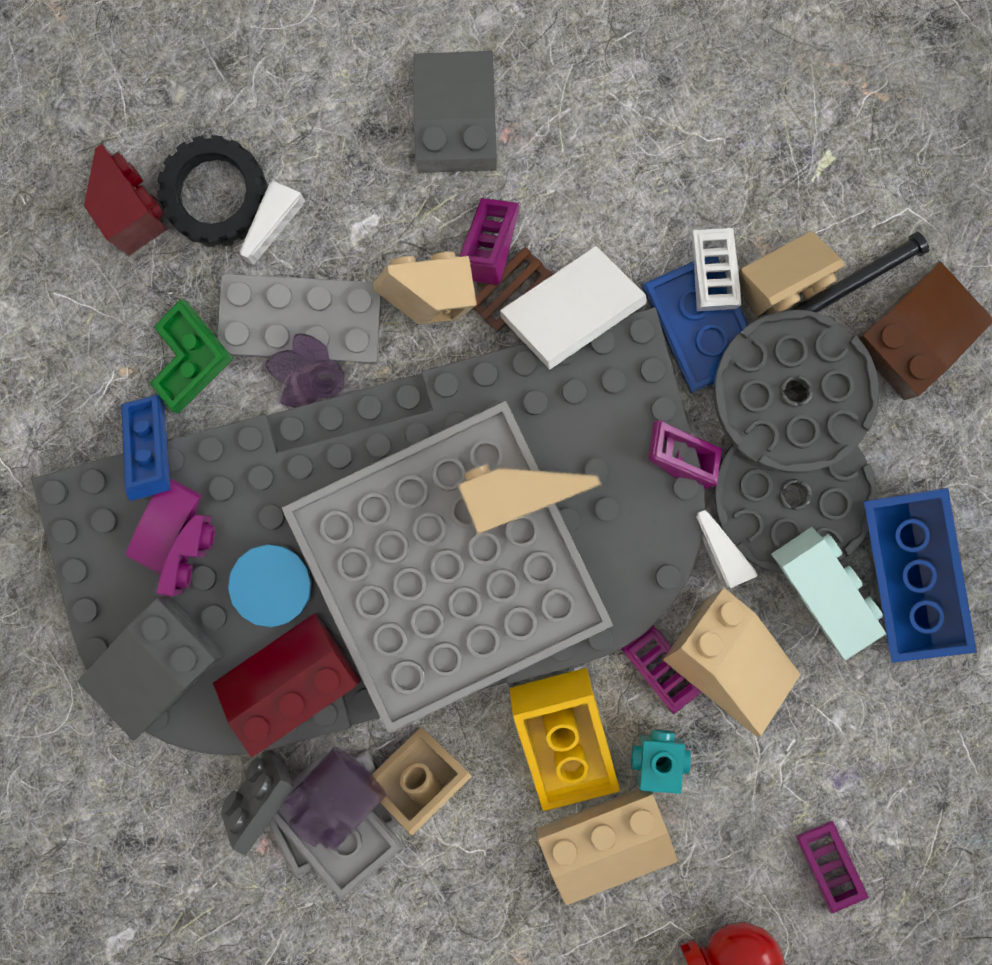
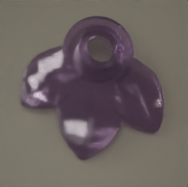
M295 334L292 344L293 350L277 352L265 362L268 371L277 380L286 385L280 403L286 406L296 408L314 403L318 398H331L338 394L344 386L345 375L343 369L339 364L330 360L327 347L311 335ZM326 373L331 375L332 378L328 381H323L319 379L318 375Z

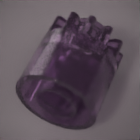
M334 746L297 786L295 791L286 799L284 805L290 809L288 813L292 816L289 824L300 838L313 847H316L321 842L325 848L330 847L335 851L386 797V793L380 783L361 763L346 751Z

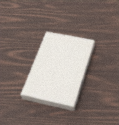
M595 246L501 309L500 313L505 323L550 370L647 302L646 294Z

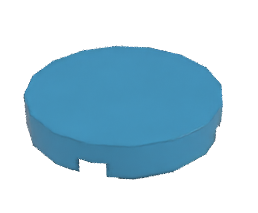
M268 544L252 548L238 558L230 572L228 590L232 605L241 617L255 625L275 627L289 623L303 611L311 597L312 579L309 567L298 554L285 546Z

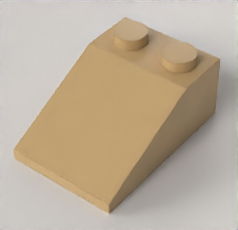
M487 464L464 473L466 482L458 486L479 534L598 486L601 483L598 476L502 468L490 471Z
M725 588L704 600L663 659V661L757 738L763 734L801 675L757 614Z

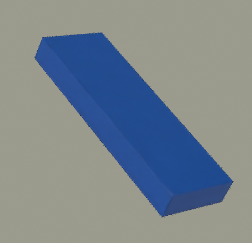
M154 395L122 404L124 485L127 497L130 501L171 490L165 405L159 395Z

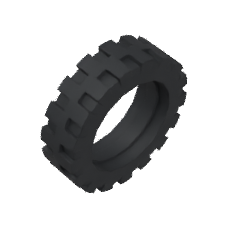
M212 135V138L205 139L204 136L194 137V142L189 144L183 142L176 147L178 151L173 156L169 154L163 163L166 166L164 172L160 171L158 175V183L160 184V190L157 191L158 201L162 204V212L167 220L189 240L209 247H215L218 244L223 246L232 245L234 240L246 238L268 188L264 172L253 155L237 141L232 139L230 141L225 140L223 136ZM213 160L226 161L238 168L244 177L246 186L244 202L236 214L223 222L212 224L199 222L190 216L183 206L181 192L184 180L192 169L203 162Z

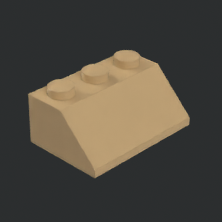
M636 789L536 829L538 842L552 878L566 906L678 862L668 831L651 791Z

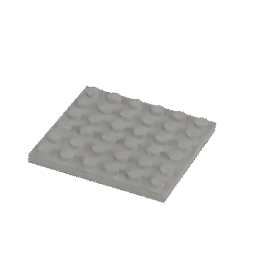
M506 401L281 508L387 733L393 732L614 626L555 503L482 533H477L458 486L466 482L464 473L487 464L490 471L499 468L539 471Z

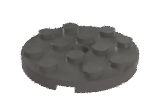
M807 310L775 312L757 319L745 327L724 351L714 378L713 398L716 415L730 442L738 451L754 463L783 473L817 471L847 457L862 441L867 431L871 429L879 403L877 371L868 350L861 340L837 324L835 319ZM797 381L805 387L806 397L804 401L797 403L788 399L787 395L784 394L788 382Z
M731 444L721 459L717 486L713 487L714 509L721 529L749 562L779 574L784 573L771 554L810 527H813L822 537L829 534L843 553L837 558L838 561H841L846 556H850L862 543L869 531L864 501L877 499L876 480L873 469L858 446L847 457L826 468L807 473H783L754 463ZM792 483L800 485L805 493L803 502L796 507L789 505L783 494L787 486Z

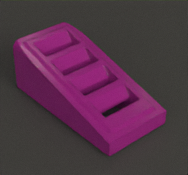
M487 198L480 199L459 257L469 256L473 281L494 285L500 283L520 209L519 203ZM487 216L504 218L503 222L487 220ZM483 231L492 232V233H499V234H498V236H497V235H490V234H483ZM479 247L492 248L493 250H482Z
M660 420L653 423L648 460L677 479L682 477L696 480L698 484L704 485V490L717 486L722 448ZM664 439H665V440H666L665 453H662L663 442H664ZM674 441L687 444V447L695 448L700 469L683 462L679 450L676 458L672 457Z
M654 625L637 639L621 648L672 714L678 712L702 693L687 680L689 684L670 698L667 692L685 678L676 672L660 685L656 679L668 671L671 666L663 661L652 671L646 668L663 652L667 654L671 649V646ZM654 639L658 645L639 659L635 653Z
M833 820L795 836L831 914L869 898ZM830 835L833 843L811 851L810 843ZM837 850L840 858L818 866L817 858ZM844 866L845 874L827 882L825 881L823 874ZM846 882H851L853 889L834 897L832 896L830 889Z

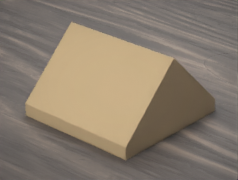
M420 727L362 784L412 836L472 776L425 729Z

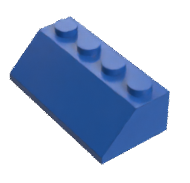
M948 487L864 501L891 662L896 663L977 653Z

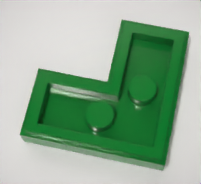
M181 299L154 325L155 330L176 356L150 382L154 390L174 413H180L234 359L190 304Z

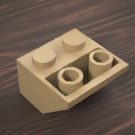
M810 231L738 271L740 289L757 318L766 312L772 314L788 310L792 305L801 301L799 297L801 293H803L805 299H808L823 291L827 286L837 281L834 274L845 267V264L813 231Z
M441 252L431 255V260L416 262L413 256L392 259L390 261L391 265H387L373 282V288L376 293L419 325L459 320L477 305L469 256L455 257V252Z

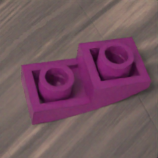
M171 478V490L152 496L125 554L127 557L158 574H161L171 547L185 525L195 515L202 495Z
M194 515L185 525L169 551L161 572L156 594L177 596L183 593V588L189 587L193 568L192 564L187 563L188 556L204 557L206 549H212L215 539V526L210 525L212 516Z

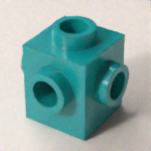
M652 729L650 735H640L639 746L633 745L631 751V770H637L636 784L640 791L681 794L683 774L689 775L690 750H685L684 742L680 738H675V732ZM665 756L662 762L656 763L660 757Z

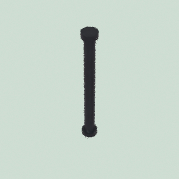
M915 232L908 237L909 241L791 310H807L818 313L913 256L918 255L921 257L929 252V245L920 232Z

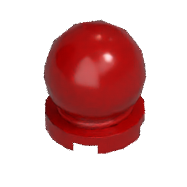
M745 921L724 925L712 934L706 947L700 946L699 948L695 939L679 945L688 965H785L782 949L774 937L764 928Z

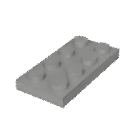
M222 274L218 340L231 356L378 364L382 296L374 291L373 282Z

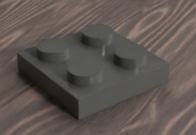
M266 750L261 758H256L250 764L245 775L246 780L238 791H232L227 796L222 806L221 815L231 849L244 856L247 855L295 788L282 757L272 750Z

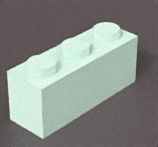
M810 527L771 555L830 643L846 661L886 634L878 621L884 616L870 596L863 599L857 590L863 586V583L849 565L843 568L837 558L843 553L829 534L822 537L813 527Z

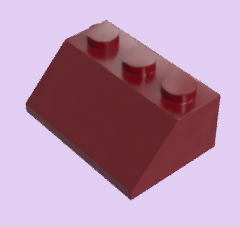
M314 613L213 682L228 724L250 757L253 758L355 688L361 682V678L317 613Z

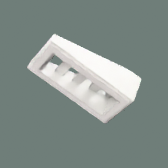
M275 181L269 183L239 251L246 262L254 265L301 209L305 199L300 192Z
M733 228L693 230L697 311L739 308L741 306V294ZM724 240L725 248L703 249V241ZM725 256L726 263L705 264L704 257ZM726 272V278L707 279L706 273ZM727 287V294L708 295V288Z
M706 510L698 512L696 518L703 532L701 540L721 585L732 588L757 577L756 570Z

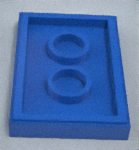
M704 257L705 264L720 263L718 257ZM694 261L641 286L650 307H656L663 335L690 394L714 384L716 369L724 351L732 340L749 325L741 307L729 310L697 311ZM708 272L706 277L707 279L726 278L725 272ZM727 287L708 288V295L727 294Z

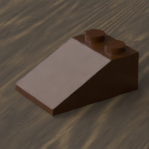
M939 262L857 337L868 350L876 370L903 400L919 396L943 375L992 324V317L942 262Z

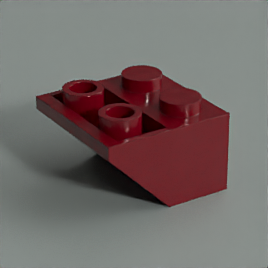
M101 144L94 151L84 207L106 240L129 256L168 230L161 220L164 216L163 208L152 194L150 195L143 185H140L144 181L130 161L127 162L120 151L113 154Z

